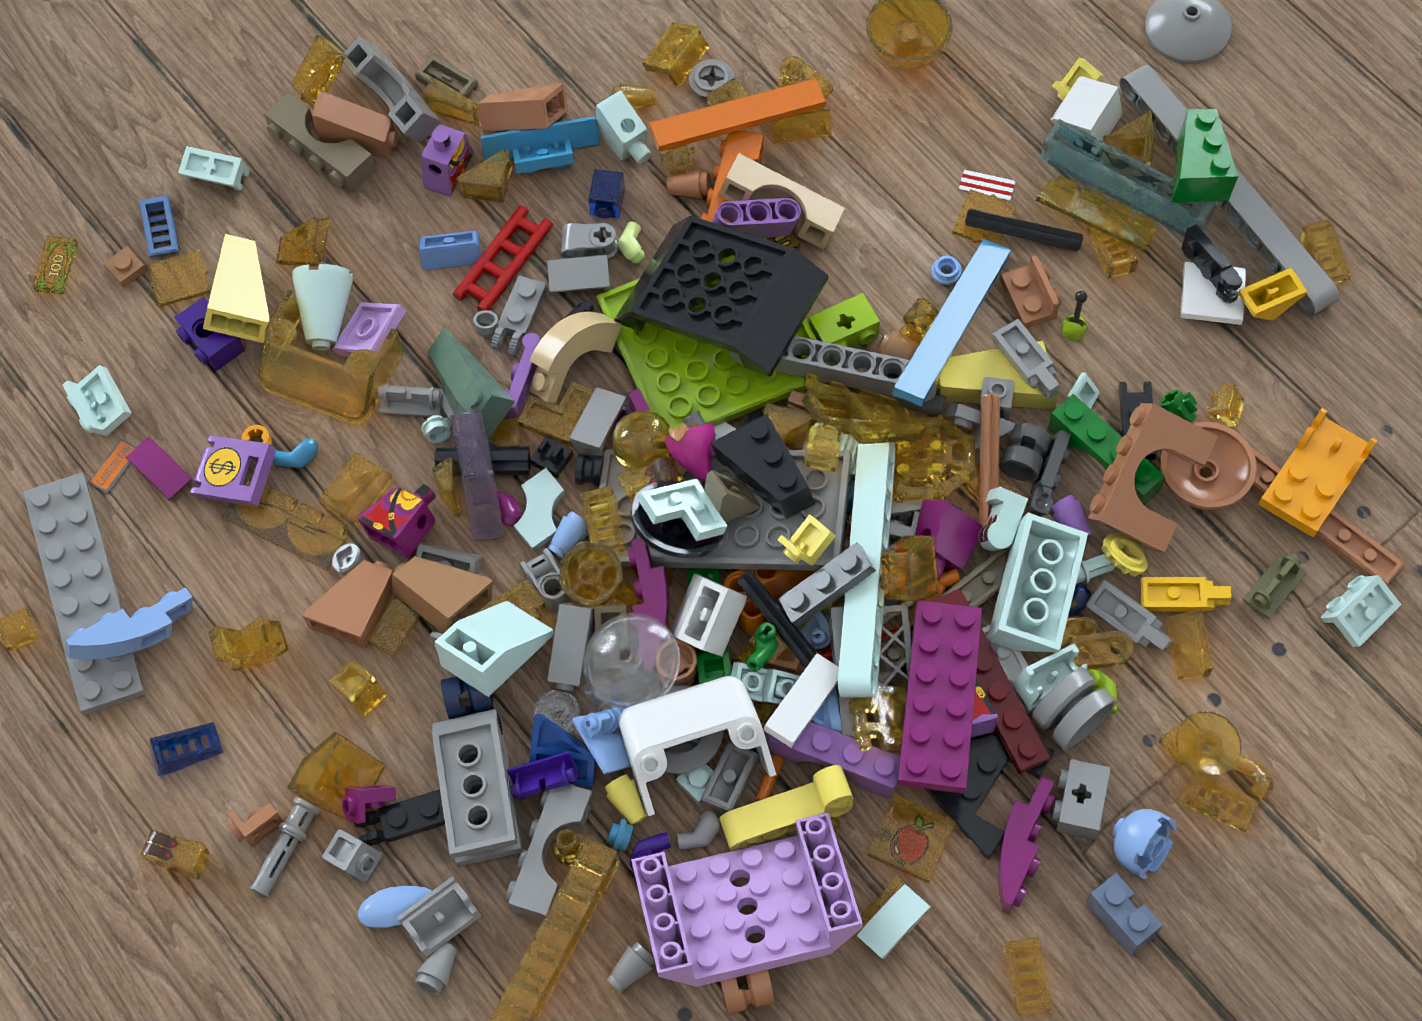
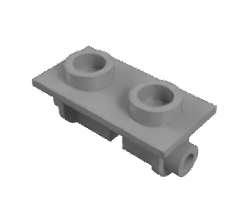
M385 384L383 387L379 386L378 399H381L379 413L426 417L440 416L444 389Z

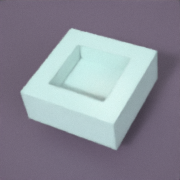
M705 764L697 770L679 775L675 779L676 784L700 805L703 802L701 797L714 771Z

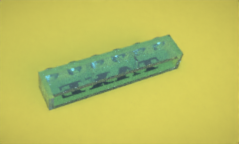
M1058 119L1044 139L1041 160L1185 236L1187 228L1196 224L1203 231L1211 219L1216 201L1171 203L1174 179L1061 119Z

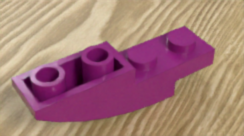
M641 538L631 540L633 548L628 549L631 567H637L639 579L634 580L638 599L643 598L644 603L633 605V614H628L631 632L637 633L640 644L635 646L638 665L644 664V669L649 671L655 669L654 656L657 649L665 643L670 610L667 569L664 566L653 568L649 545Z
M1043 777L1029 805L1017 800L1015 801L1002 839L998 863V888L1002 912L1008 915L1013 905L1020 907L1027 891L1026 888L1022 887L1026 876L1034 877L1041 862V859L1036 857L1039 846L1033 844L1042 827V824L1037 821L1041 812L1049 813L1056 795L1051 794L1054 782Z

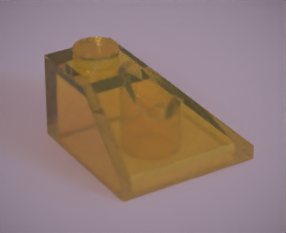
M334 732L302 759L287 789L312 805L346 820L342 809L345 788L376 785L386 765L338 732Z

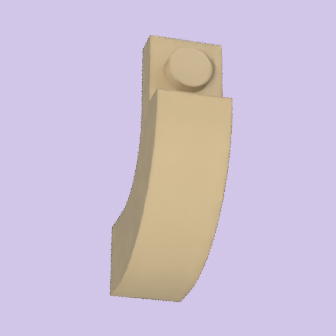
M595 312L576 313L556 323L543 336L531 356L530 361L537 365L529 391L546 402L556 404L566 374L573 362L589 351L597 350L612 353L622 325L604 314Z

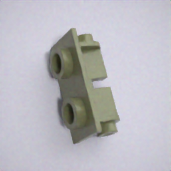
M1291 553L1290 556L1280 554L1246 594L1243 601L1269 619L1306 575L1307 572L1301 569L1300 566L1301 558L1294 553Z

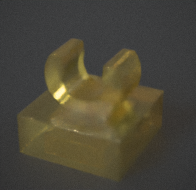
M1234 383L1222 384L1220 392H1212L1209 395L1212 402L1217 403L1216 406L1206 407L1205 410L1211 418H1221L1226 426H1238L1245 399Z

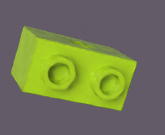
M863 293L809 316V325L818 341L853 348L860 344L867 345L879 336L880 321Z

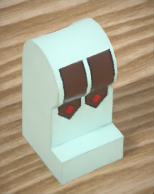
M1002 487L989 490L985 502L993 505L987 525L981 528L978 537L984 549L987 551H997L1007 548L1012 544L1028 498Z

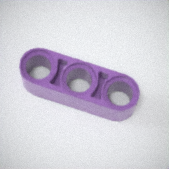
M789 198L727 201L718 206L712 223L760 238L784 237L792 233L801 215V208L796 201Z

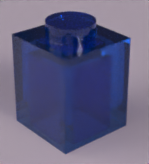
M594 169L588 198L590 215L603 219L610 217L620 218L625 193L623 172Z

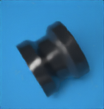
M578 454L575 466V484L583 485L585 482L599 487L604 456L588 458L585 454Z

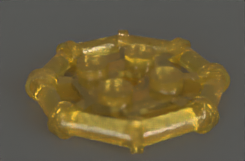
M944 415L922 418L898 416L897 421L876 436L869 437L894 438L898 434H902V438L896 442V438L894 439V474L899 484L893 480L892 496H894V500L902 503L904 500H946L949 494L965 482L974 480L977 475L975 468V443L977 441L975 437L964 433L949 422ZM945 433L947 436L952 438V440L946 438L945 441L941 438V434ZM962 452V461L953 459V453ZM923 453L926 458L918 459L917 457L918 454ZM947 473H955V475L948 479L946 482H944L943 484L941 483L946 479ZM931 484V487H910V485Z

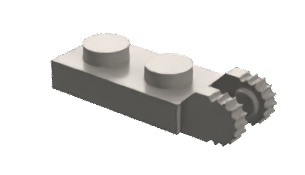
M518 275L498 321V327L495 329L492 337L491 349L499 350L506 334H511L513 336L509 343L508 353L512 355L518 354L522 345V338L530 332L547 292L546 283Z

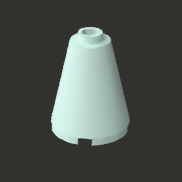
M319 264L318 270H309V265H302L292 271L305 341L308 345H312L313 350L327 351L330 350V346L337 343L353 283V273L349 274L350 270L337 265Z

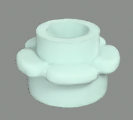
M439 415L429 417L421 427L424 437L431 443L446 441L451 434V421Z

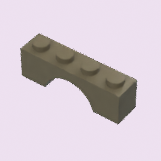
M289 91L264 113L268 124L267 130L270 135L276 140L282 139L285 141L290 150L297 156L302 154L308 159V162L318 172L324 171L339 188L343 186L352 193L376 171L372 154L351 138L339 143H324L313 138L310 133L314 122L309 106Z

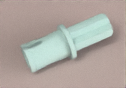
M1106 554L1085 561L1082 560L1076 584L1080 582L1087 584L1090 579L1113 571L1114 564L1105 558Z

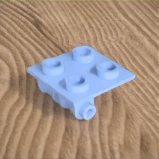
M630 704L622 706L621 709L619 707L606 709L571 720L603 774L631 767L619 728V717L626 708L632 706Z

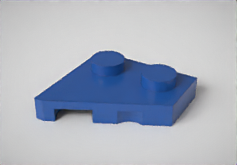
M536 714L533 722L529 763L569 751L581 774V777L573 781L572 785L593 787L597 762L587 745L542 714Z

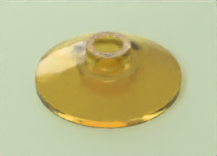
M1201 711L1191 714L1180 724L1176 733V748L1180 758L1186 766L1201 775H1222L1230 771L1240 758L1242 744L1239 733L1227 718L1218 713ZM1200 743H1206L1209 746V752L1204 751Z

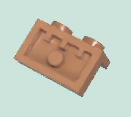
M1037 255L1030 257L1029 265L1002 273L1000 281L1017 318L1025 328L1056 319L1059 306L1062 304L1059 291L1056 288L1053 289L1049 282L1050 275L1047 266L1044 263H1040Z

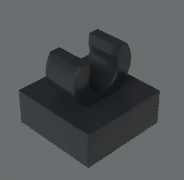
M546 436L530 461L531 465L540 470L546 468L553 477L558 479L574 453L570 447Z

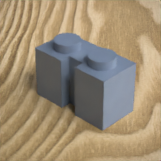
M1115 873L1090 893L1086 905L1132 956L1156 937L1163 925L1145 904L1138 909L1134 906L1131 900L1135 893Z

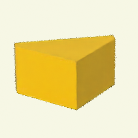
M1292 268L1238 291V295L1253 317L1270 321L1278 318L1307 293L1306 288Z

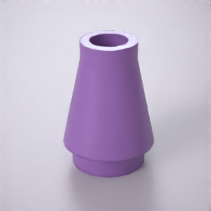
M1069 495L1051 507L1054 513L1052 517L1058 523L1088 533L1087 538L1093 535L1079 499L1075 500L1073 495Z

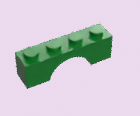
M1072 394L1051 412L1048 430L1053 435L1061 430L1071 434L1068 446L1071 449L1077 448L1087 452L1105 470L1113 464L1118 454L1116 448L1122 437L1076 395ZM1146 458L1137 467L1134 479L1136 494L1144 506L1160 492L1165 475Z

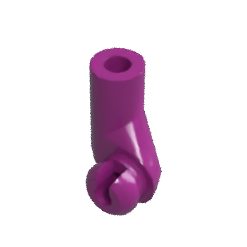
M488 488L484 502L499 507L503 513L500 518L501 523L513 527L517 523V518L521 516L516 499L511 495Z

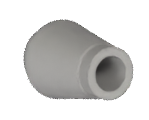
M638 941L632 947L628 945L607 980L622 993L653 969L651 966L655 963L654 956Z
M445 943L430 954L416 972L417 979L415 985L425 993L438 996L441 990L447 988L457 949L451 944Z

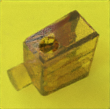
M905 535L882 554L883 575L879 578V584L882 590H884L887 600L916 601L939 596L934 536Z

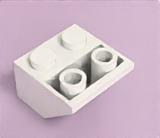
M694 573L669 632L676 638L701 650L723 656L748 596Z

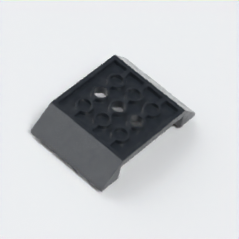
M688 216L672 226L614 321L640 332L645 324L649 323L737 353L744 368L771 377L829 277L828 274L792 247L697 217ZM731 255L735 256L733 261L722 263L724 258ZM716 279L721 280L715 287H706L709 282ZM706 304L703 310L692 312L694 306Z

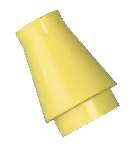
M627 774L613 780L604 787L608 793L606 795L607 799L626 818L630 825L633 826L648 817L635 780H630Z

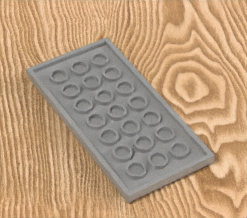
M605 449L588 556L589 564L591 566L631 567L628 549L633 548L631 540L640 538L632 525L630 516L631 506L637 493L649 485L651 478L668 467H674L677 475L669 476L663 481L685 482L697 479L703 489L705 488V482L683 468L668 449ZM713 450V459L711 461L713 471L741 481L727 466H723L717 460ZM788 450L809 486L815 505L786 519L758 495V492L745 483L761 505L757 511L726 522L727 528L720 544L712 552L700 557H673L649 546L653 567L819 570L841 554L843 550L852 463L851 451ZM663 458H669L673 465L662 468L651 477L644 475L647 468ZM809 514L836 535L813 566L803 560L798 564L783 553L786 547L778 541L781 535L790 540Z

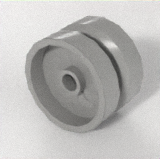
M1083 667L1075 670L1058 683L1038 704L1032 714V718L1042 729L1049 730L1056 727L1052 739L1064 751L1074 748L1088 737L1107 718L1117 703L1115 698L1106 689L1102 688L1093 691L1096 679Z

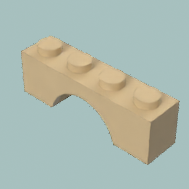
M738 153L718 193V196L728 201L789 198L796 201L801 208V215L796 223L797 236L823 250L845 209L832 200L809 190L805 186Z

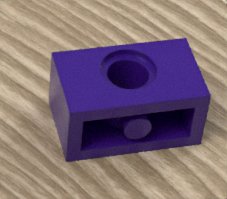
M203 296L174 317L179 326L176 333L185 345L191 343L195 347L193 352L203 365L208 363L216 372L245 350L239 337L203 329L209 303ZM211 334L209 337L203 338L205 335Z

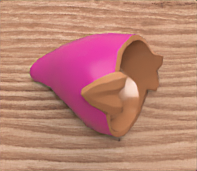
M712 422L700 426L697 423H692L689 427L686 424H682L678 429L669 428V436L666 437L664 442L671 455L689 473L706 482L707 474L713 470L711 462L713 459V448L711 442L715 441V431Z

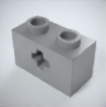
M1071 759L1068 769L1061 768L1058 788L1063 789L1061 801L1055 800L1052 819L1058 821L1056 832L1096 840L1100 830L1111 767ZM1077 794L1083 795V804L1077 803Z

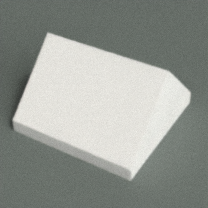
M1081 76L1076 80L1050 121L1073 142L1077 138V141L1084 145L1085 140L1083 137L1099 144V146L1093 145V150L1099 152L1122 116L1119 89L1117 86ZM1076 143L1091 158L1096 157L1097 153Z

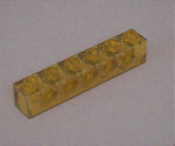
M590 838L586 839L490 1018L491 1021H537L620 864L617 851Z

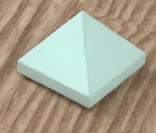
M1082 372L1069 391L1068 397L1072 394L1076 395L1091 409L1100 391L1088 375Z

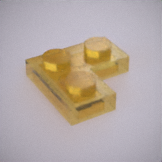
M572 381L559 406L531 395L517 420L518 426L545 437L549 436L564 445L574 448L570 441V436L594 390Z

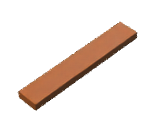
M814 78L649 122V129L658 152L821 109L825 107L826 100L817 79Z

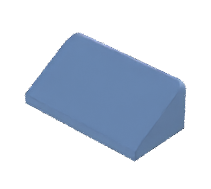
M479 231L421 237L419 253L422 269L432 270L475 265L481 257Z

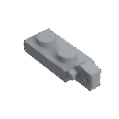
M1019 319L992 333L994 343L1027 384L1029 383L1030 387L1035 388L1038 386L1047 399L1059 393L1058 387H1060V384L1054 378L1056 371L1053 368V361Z
M1106 579L1102 581L1086 603L1089 609L1137 644L1140 643L1147 647L1152 642L1161 650H1166L1173 641V639L1159 630L1163 623L1158 620L1157 616Z

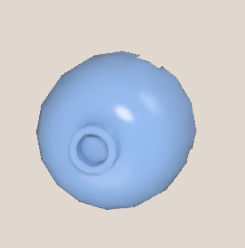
M1140 809L1130 813L1125 819L1120 818L1112 832L1113 836H1115L1114 852L1119 863L1128 871L1143 879L1148 878L1145 874L1148 870L1155 873L1166 859L1174 842L1168 837L1170 829L1175 832L1177 830L1176 820L1152 809Z

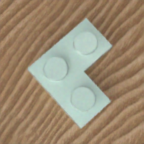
M697 479L641 492L639 502L653 524L681 517L696 541L725 533L727 524Z

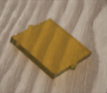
M970 189L952 234L972 240L973 244L981 243L985 239L1000 245L1005 234L967 226L965 224L967 211L972 208L1012 218L1016 204L996 198L995 194L990 196Z
M199 250L148 264L152 278L150 286L155 290L159 307L210 293L206 278L208 271L203 267Z

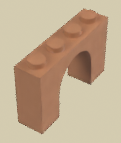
M1141 403L1131 414L1130 428L1117 445L1116 452L1118 454L1113 464L1104 473V484L1100 493L1096 494L1091 501V512L1088 519L1128 537L1151 550L1165 553L1178 523L1148 509L1139 500L1134 485L1137 467L1148 454L1160 449L1190 464L1205 465L1218 436L1155 404Z

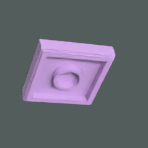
M361 302L332 351L338 357L378 360L405 315L406 310L400 304Z

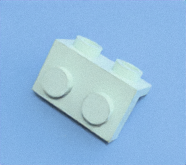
M99 365L78 384L68 380L63 384L68 394L67 400L76 409L80 417L79 422L81 426L90 433L108 436L132 415L106 367Z

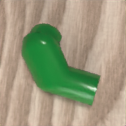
M767 622L761 624L756 629L754 635L755 652L746 661L748 668L754 672L760 671L777 650L776 628L773 624Z

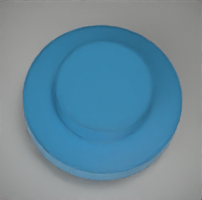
M621 818L619 824L613 823L610 828L607 842L612 843L611 851L616 852L617 849L625 851L628 846L633 826L626 824L625 819Z

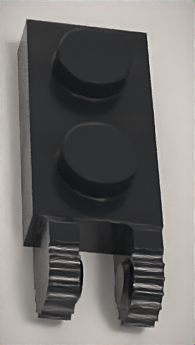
M1197 224L1187 228L1181 248L1184 255L1200 269L1203 277L1209 279L1216 287V295L1223 302L1234 303L1238 298L1237 290L1243 282L1241 276H1239V273L1232 267V263Z
M440 789L378 808V811L366 812L365 823H354L356 828H363L381 822L383 830H374L358 837L359 840L369 846L384 841L389 843L445 825Z

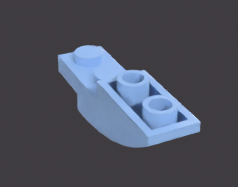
M184 588L177 593L176 591L169 592L162 597L160 602L151 607L140 608L131 618H129L124 609L116 613H107L96 624L87 629L80 628L69 636L66 640V655L69 659H103L129 654L155 645L171 637L172 622L192 611L193 597Z

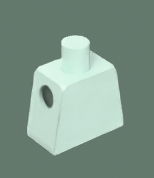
M621 90L596 105L595 119L598 134L620 160H625L632 156L638 165L646 162L652 156V153L646 146L647 128Z

